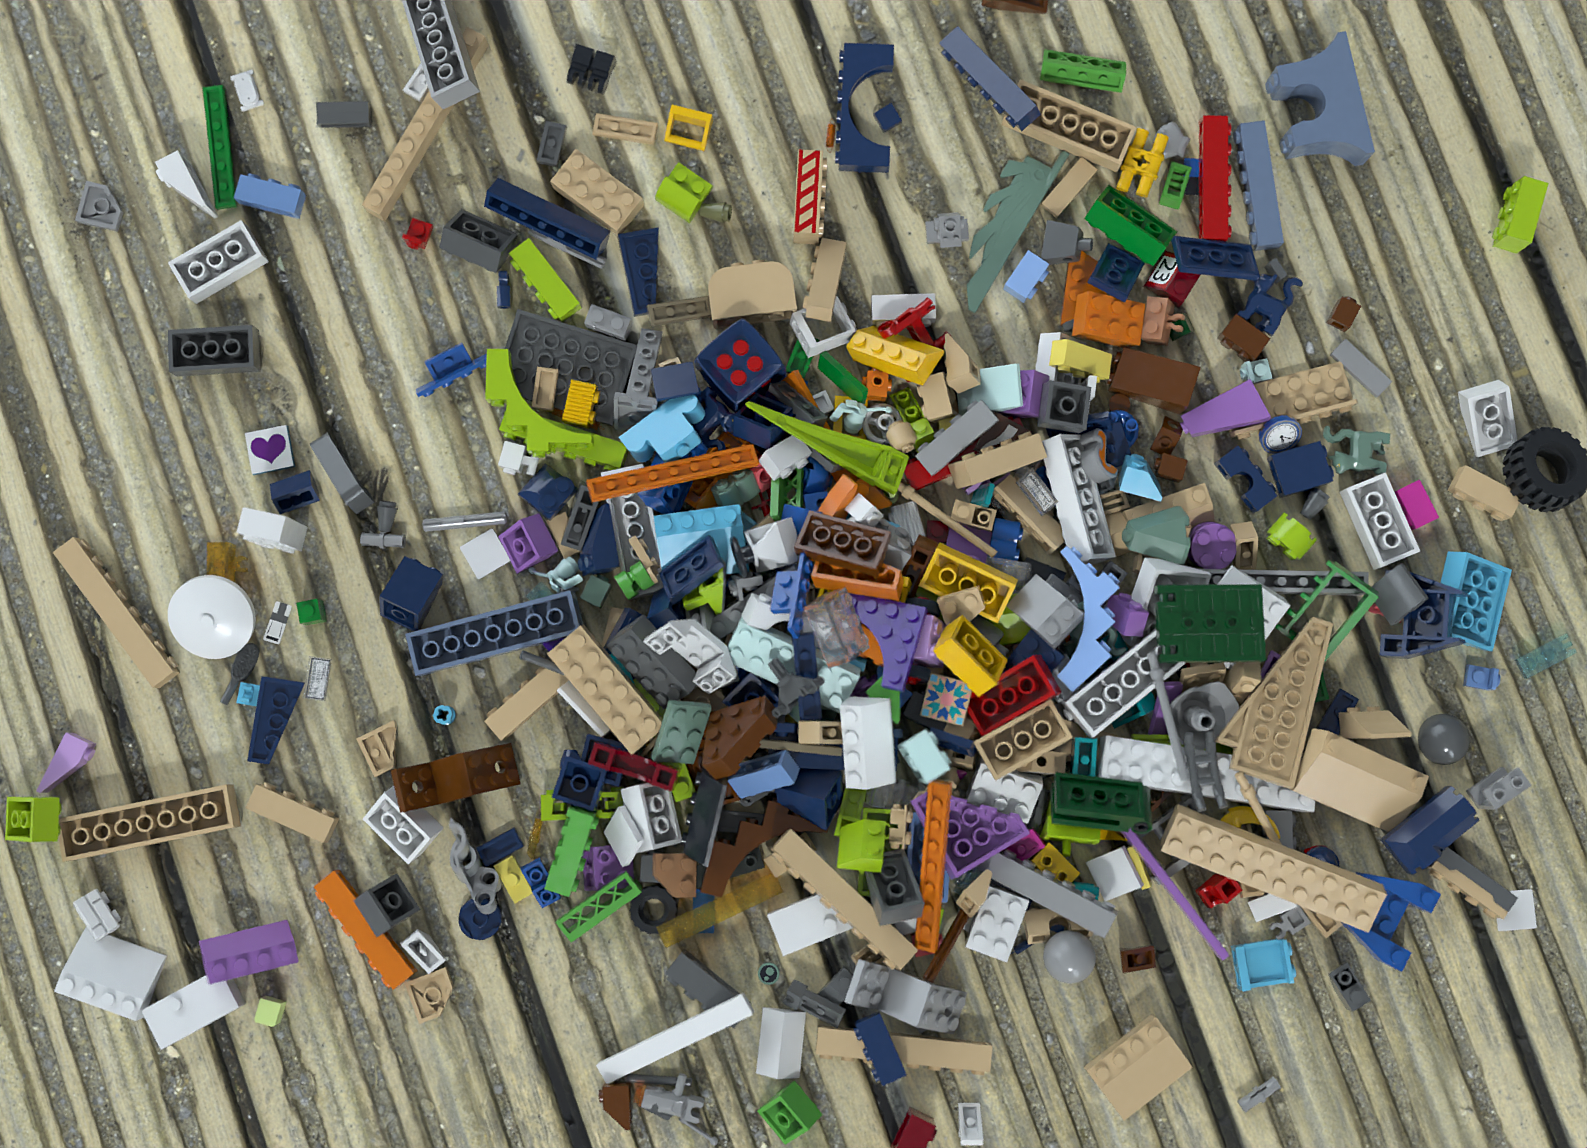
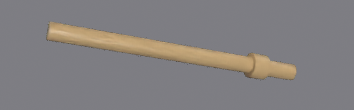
M900 482L898 491L902 493L903 497L914 501L991 558H994L998 551L917 494L913 487L910 485L906 486Z
M1242 771L1237 772L1235 777L1241 787L1240 791L1243 797L1249 801L1269 840L1281 844L1255 796L1256 791L1253 785L1248 783Z

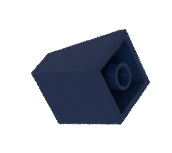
M404 556L379 596L380 616L412 631L420 630L443 584V574L434 567L429 568L421 564L415 558L410 559Z
M800 768L795 783L790 786L774 789L775 793H777V802L827 831L843 799L841 770Z

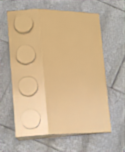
M1151 1014L1083 1068L1125 1121L1189 1071L1192 1066L1159 1020Z

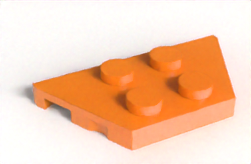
M1081 251L1078 262L1068 263L1060 326L1074 319L1077 295L1087 291L1107 295L1106 292L1087 283L1098 261Z

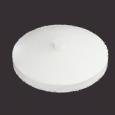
M202 575L188 580L174 593L168 607V622L173 636L182 647L199 657L208 659L229 657L240 651L250 640L254 632L256 616L251 599L239 585L221 576Z

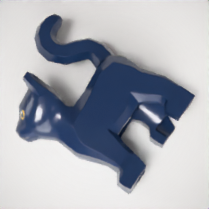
M1260 274L1257 281L1253 280L1254 288L1247 298L1244 311H1239L1237 315L1247 321L1255 312L1258 313L1263 319L1261 322H1257L1254 327L1261 332L1265 331L1269 336H1273L1280 325L1283 314L1293 303L1292 285L1303 286L1302 280L1298 277H1290L1284 282L1283 292L1286 298L1282 301L1266 293L1272 288L1277 275Z
M707 386L701 392V396L706 403V408H704L705 416L700 422L691 424V426L697 431L703 445L707 448L717 447L718 451L726 450L723 441L719 439L710 440L709 437L719 425L722 426L724 432H729L733 435L734 415L736 413H730L724 404L716 400L717 394L712 388Z

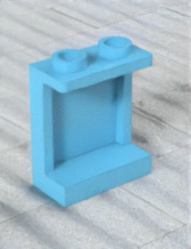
M1270 939L1231 945L1239 990L1249 991L1251 988L1294 983L1296 970L1290 961L1292 947L1289 942L1287 943L1286 939Z

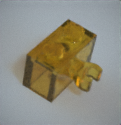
M207 542V575L221 576L235 582V570L241 573L248 572V569L240 568L239 566L241 561H248V558L244 556L236 557L235 544L230 542Z

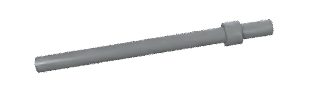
M1149 652L1147 656L1151 668L1149 671L1151 680H1154L1180 779L1181 781H1186L1190 778L1162 678L1164 677L1163 669L1159 667L1156 652Z

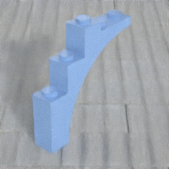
M1066 546L1061 553L1070 563L1079 580L1085 611L1083 632L1078 647L1069 663L1058 674L1060 680L1073 692L1112 656L1109 653L1112 649L1103 640L1099 643L1097 639L1116 622L1113 619L1116 615L1107 606L1103 609L1101 605L1119 589L1117 584L1120 581L1111 572L1108 575L1103 572L1097 577L1095 574L1098 571L1090 563L1085 565L1080 560L1082 554L1075 547L1070 549Z

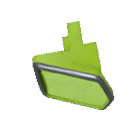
M723 559L724 567L682 598L683 605L687 611L709 603L716 615L724 611L726 563Z

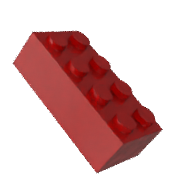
M1041 654L1033 655L1001 674L998 683L979 697L972 692L967 711L983 737L1062 693Z

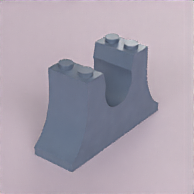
M1346 31L1338 32L1328 47L1316 56L1303 61L1276 66L1265 84L1266 92L1270 94L1271 100L1286 101L1291 98H1301L1309 102L1315 112L1314 120H1303L1291 126L1281 139L1279 146L1281 153H1284L1285 160L1306 155L1327 154L1341 157L1354 166L1363 165L1374 154L1375 149Z

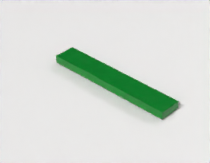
M224 85L202 87L215 208L217 210L236 208L238 205L234 199L236 186Z

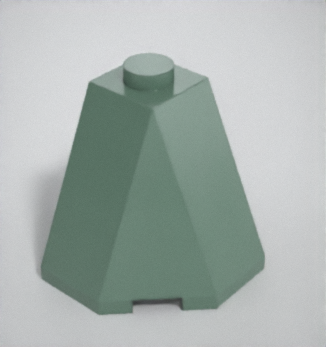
M1175 506L1129 520L1126 528L1122 531V540L1131 551L1184 565L1190 549V538L1186 537V526H1189V516L1181 506Z

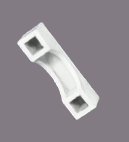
M751 593L741 617L747 625L767 631L775 623L789 621L790 614H773L770 610L772 602L770 596L760 593V595ZM806 608L802 618L803 630L800 633L814 632L815 647L823 649L833 625L825 614L820 612L814 614Z

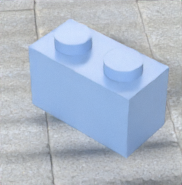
M1028 250L1005 283L1003 290L1023 303L1027 298L1031 300L1038 290L1035 288L1036 284L1039 281L1043 283L1049 274L1047 271L1049 263Z

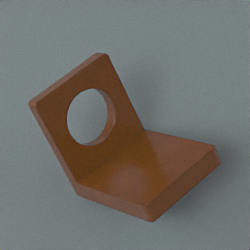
M1164 416L1162 426L1150 450L1159 454L1166 453L1171 455L1182 435L1183 429L1180 422ZM1168 423L1175 425L1177 428L1171 427Z

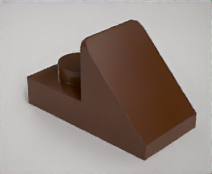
M1154 946L1120 948L1122 973L1156 968Z

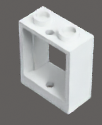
M836 296L833 315L843 331L841 334L816 342L806 323L814 319L806 318V309L799 310L791 315L790 325L808 358L849 343L857 330L854 321L850 320L847 315L845 304L840 302L838 296Z

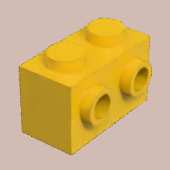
M1046 842V846L1029 859L1036 864L1035 868L1054 873L1056 875L1055 878L1062 882L1063 880L1072 882L1080 874L1050 842Z

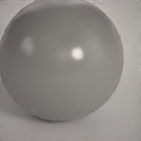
M1066 930L1053 935L1048 940L1043 952V961L1048 973L1054 979L1062 983L1073 984L1083 981L1091 974L1096 963V953L1091 941L1085 935Z

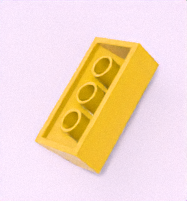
M876 326L856 330L846 346L853 361L922 386L944 354L942 349L899 334L882 338Z
M939 543L919 586L939 596L979 586L986 607L979 615L998 623L1018 579Z

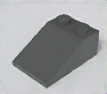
M897 849L884 852L881 873L865 871L873 909L879 926L922 917L924 900L905 850Z

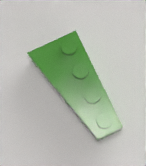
M573 804L568 808L566 814L568 819L566 818L561 831L562 838L559 840L555 851L556 857L552 862L545 890L570 897L572 891H577L580 880L576 878L579 871L583 872L586 859L583 856L585 850H590L593 838H590L591 830H596L599 822V817H596L597 810L591 811Z

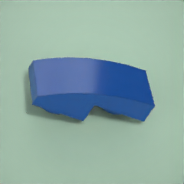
M540 857L521 867V871L541 908L561 899L560 894L544 889L549 873Z

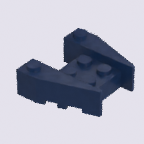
M1385 570V575L1391 570ZM1410 572L1428 596V599L1415 611L1409 612L1404 617L1403 635L1381 634L1380 656L1410 659L1465 644L1466 640L1451 637L1454 597H1469V594Z

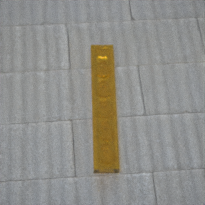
M771 872L723 895L722 898L719 897L656 927L664 947L667 948L783 893L778 878H775Z

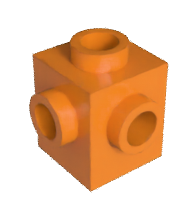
M872 368L871 371H867L866 377L862 376L861 383L868 388L866 400L886 401L887 391L891 392L892 379H888V373Z

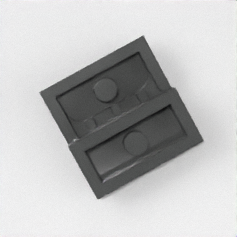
M1403 563L1395 567L1372 586L1379 594L1378 599L1374 603L1391 626L1398 624L1409 612L1415 611L1428 599V596Z

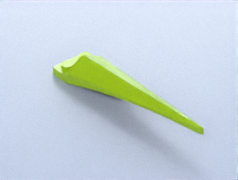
M750 401L745 403L750 409L871 486H877L892 495L897 493L909 459L908 455L891 446L829 430Z

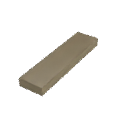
M762 739L760 741L761 746L759 747L842 756L841 747L829 745L799 744V742Z

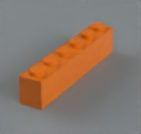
M339 869L331 872L314 886L317 898L329 906L328 911L334 919H339L343 925L341 928L344 933L349 937L352 936L356 941L355 947L360 953L366 954L371 968L380 972L383 976L381 980L386 987H391L394 990L418 971L388 932L376 937L354 903L359 894Z

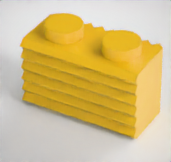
M571 379L562 417L564 424L589 429L590 424H594L596 412L593 411L595 403H599L601 394L596 384Z

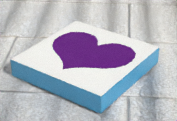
M287 425L245 433L253 475L295 467Z

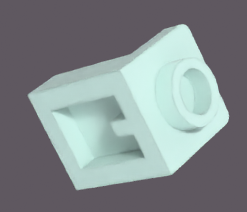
M1268 359L1244 362L1240 368L1242 381L1245 380L1246 382L1251 379L1252 383L1256 384L1271 380L1272 374Z

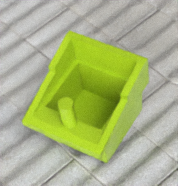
M1050 799L1045 825L1040 837L1042 840L1062 842V855L1069 857L1071 856V843L1098 844L1100 842V829L1052 824Z

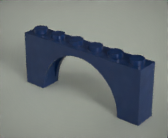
M844 43V50H840L839 63H843V70H839L838 83H842V90H838L837 103L842 104L841 111H837V123H841V129L836 131V144H840V151H835V164H839V171L889 173L890 146L874 143L859 133L850 118L849 102L852 94L863 81L876 74L893 72L894 45Z

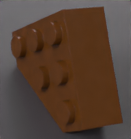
M766 696L710 712L702 765L715 780L734 775L741 768L739 764L746 756L750 758L761 746L760 741L766 734L771 735L776 730L778 718L772 714L775 706Z

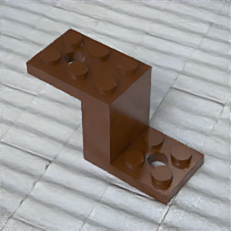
M511 743L466 751L432 762L391 770L400 813L521 785ZM496 763L499 765V772L495 768ZM413 782L417 785V793L413 790Z

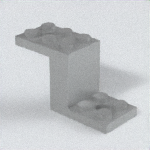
M859 959L844 1002L879 1010L918 1028L954 1034L959 1024L962 1008L965 1006L967 992L929 983L906 971L895 968L891 970L887 965Z

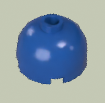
M811 456L807 459L809 462L804 466L803 497L805 494L826 491L833 482V476L830 475V472L825 470Z

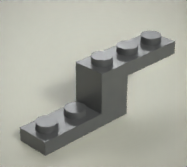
M786 381L770 384L768 391L775 396L776 400L792 407L793 413L796 414V419L824 427L828 417ZM808 446L812 452L810 456L817 460L825 470L832 473L845 469Z

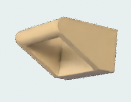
M985 870L962 892L956 901L970 918L979 911L986 900L992 877L990 870Z

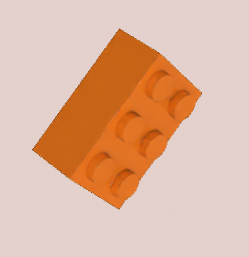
M1092 291L1079 294L1076 300L1072 337L1122 348L1139 346L1145 304L1131 300L1123 302L1113 296Z

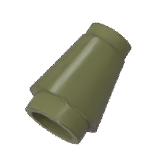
M726 202L701 204L700 216L721 223L729 222L731 219L732 206Z

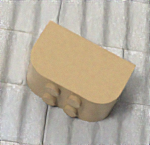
M755 260L752 261V264L746 265L742 262L733 263L731 267L719 269L710 278L708 292L714 329L730 327L742 318L750 324L791 319L792 313L797 312L792 274L785 265L779 262Z

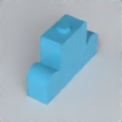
M695 395L669 399L622 434L619 439L638 462L648 461L654 451L658 453L664 463L679 460L702 442L691 424L700 422L705 416V410Z

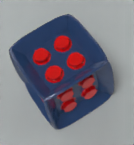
M744 318L724 330L694 360L696 369L700 371L708 385L734 413H737L756 393L765 396L770 384L779 382L787 373L786 366L782 363L774 349Z

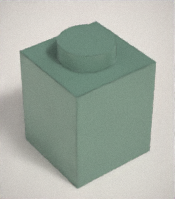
M600 574L597 577L591 575L580 598L601 609L612 588V585L608 583L610 579Z

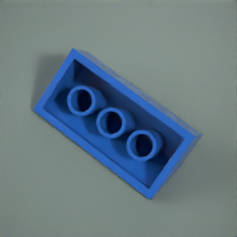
M701 442L680 459L706 454L708 448ZM657 452L651 466L664 463ZM694 480L638 492V495L645 505L661 514L678 513Z

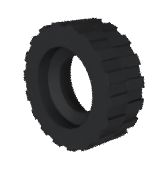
M657 885L643 888L642 893L632 899L629 908L630 918L633 920L634 925L640 931L647 934H659L666 931L672 926L678 915L676 898L672 897L665 887ZM650 899H658L664 905V915L658 920H649L644 915V904Z

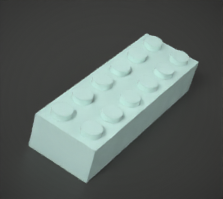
M741 617L727 645L733 664L777 684L779 680L769 668L768 663L774 658H778L789 674L793 672L796 675L792 636L772 627L765 631L747 625ZM815 647L818 676L823 677L825 681L819 687L821 705L841 714L840 705L851 695L860 677L861 668Z
M926 730L914 734L897 745L915 777L921 783H928L950 769L948 764L951 763L944 751L939 752L936 745L939 742L934 734Z

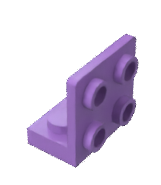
M963 526L990 545L992 532ZM949 528L947 546L987 564L986 553Z
M611 845L591 846L589 851L585 850L583 856L586 859L583 869L584 891H598L624 871H627L634 880L633 859L629 866L622 867ZM623 879L617 884V888L627 887L629 885L628 881Z

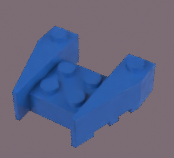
M1356 872L1357 875L1383 884L1387 895L1369 932L1343 922L1341 923L1376 960L1402 972L1412 952L1390 940L1408 904L1423 912L1432 913L1441 894L1421 883Z

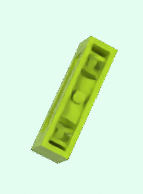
M611 787V792H602L600 800H604L605 797L615 798V801H605V809L616 808L617 810L618 807L624 806L621 789H624V787ZM546 790V794L541 795V821L568 819L566 814H555V811L566 810V803H556V799L552 798L554 790ZM597 809L596 817H599V819L612 818L615 812H604V809Z

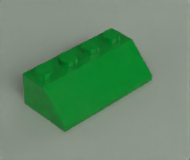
M1110 185L1097 198L1084 218L1090 226L1098 228L1109 239L1117 241L1123 245L1125 250L1133 252L1144 263L1152 266L1155 265L1173 236L1178 232Z

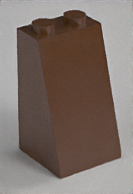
M1124 347L1120 353L1117 352L1113 364L1116 367L1114 372H1110L1106 384H1109L1108 391L1121 393L1128 398L1180 415L1188 408L1201 367Z

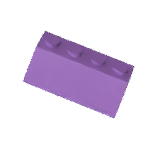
M287 920L199 941L206 980L209 985L299 962L295 942Z

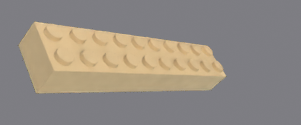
M1176 804L1160 840L1162 852L1366 932H1369L1387 895L1383 884L1179 804Z

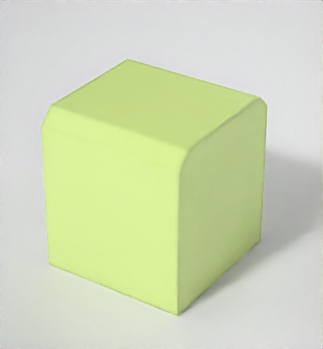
M269 996L260 998L254 1018L255 1022L271 1027L281 1023L287 1001Z

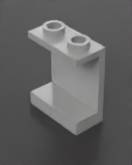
M1500 767L1467 789L1466 792L1478 809L1496 810L1532 785L1519 767L1507 773L1504 767Z

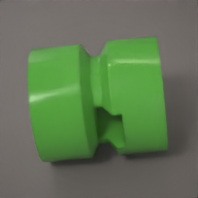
M641 561L630 566V571L624 570L614 576L628 600L639 595L640 589L645 591L655 585Z

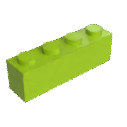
M529 238L509 252L512 258L510 263L516 271L521 270L525 276L522 278L529 287L534 286L538 291L535 293L536 297L542 304L544 302L548 304L550 308L547 311L554 320L558 318L563 323L582 308L575 296Z

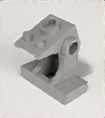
M959 212L937 214V218H934V221L925 222L927 244L940 243V248L962 247L961 242L969 240L967 219H964V216H960Z

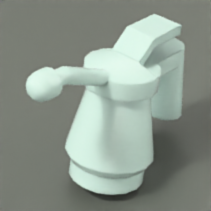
M846 399V403H840L830 416V419L836 422L844 412L849 413L844 419L843 427L847 432L855 434L863 427L864 417L868 412L885 411L890 413L892 409L888 406L867 408L862 403Z
M571 557L562 559L553 571L550 570L547 574L536 571L534 567L529 568L531 574L547 577L552 589L558 593L560 592L559 587L566 591L583 581L579 574L575 575L579 567Z

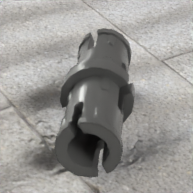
M1041 789L1027 824V829L1034 828L1036 832H1040L1043 815L1047 812L1045 807L1050 790Z

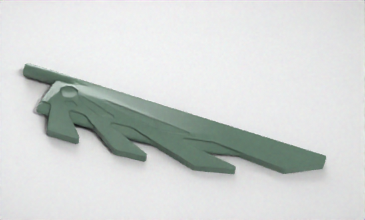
M1066 151L1060 153L1052 168L1029 156H1026L1023 162L1012 160L1007 162L1000 177H1015L1009 187L990 194L983 212H987L1000 202L1001 204L994 219L977 232L973 238L969 259H972L984 244L985 248L982 264L966 286L969 311L975 313L1067 160L1069 153Z

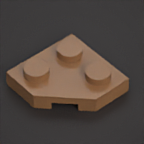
M653 853V876L667 889V892L675 898L696 897L697 862L684 853Z

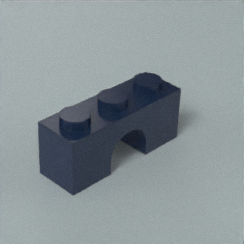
M1236 446L1215 462L1214 465L1226 480L1234 475H1242L1248 480L1249 488L1240 498L1254 514L1278 495L1275 493L1276 488L1274 485L1263 478L1262 470L1256 464L1253 465L1249 460L1248 452L1244 448Z

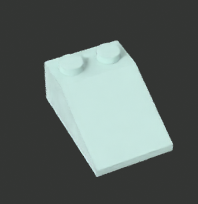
M1016 363L980 369L981 384L962 393H957L958 410L961 416L968 412L966 408L975 400L978 402L983 400L992 412L997 413L1022 407L1020 365Z

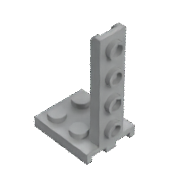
M641 329L627 392H615L614 430L628 431L658 408L656 398L648 396L653 379L651 369L656 366L662 340V331Z

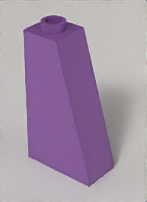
M1251 379L1181 415L1183 422L1180 425L1185 434L1190 432L1193 438L1264 423L1271 420V416Z

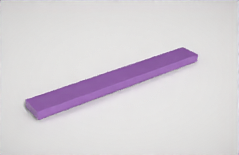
M1130 828L1128 832H1121L1215 955L1221 960H1225L1229 956L1228 952L1137 834L1131 831Z

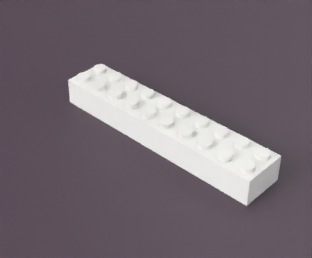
M1107 735L1100 737L1095 777L1143 782V785L1149 789L1192 795L1190 779L1186 781H1181L1171 745ZM1181 747L1182 752H1183V756H1184V760H1185V764H1186V767H1187V771H1188V765H1187V759H1186L1185 752H1184V747ZM1195 749V756L1207 754L1206 751ZM1216 753L1226 801L1250 804L1240 791L1241 787L1235 777L1237 771L1229 769L1232 755ZM1209 763L1197 765L1199 778L1211 776ZM1244 774L1248 783L1253 785L1256 791L1255 796L1261 806L1305 813L1314 812L1315 800L1296 793L1291 789ZM1213 785L1200 787L1203 797L1215 799L1212 789Z

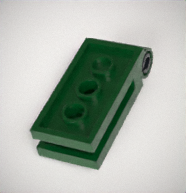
M1055 772L1054 783L1050 787L1052 824L1128 832L1130 828L1131 831L1138 834L1148 833L1152 830L1150 789L1143 785V782Z

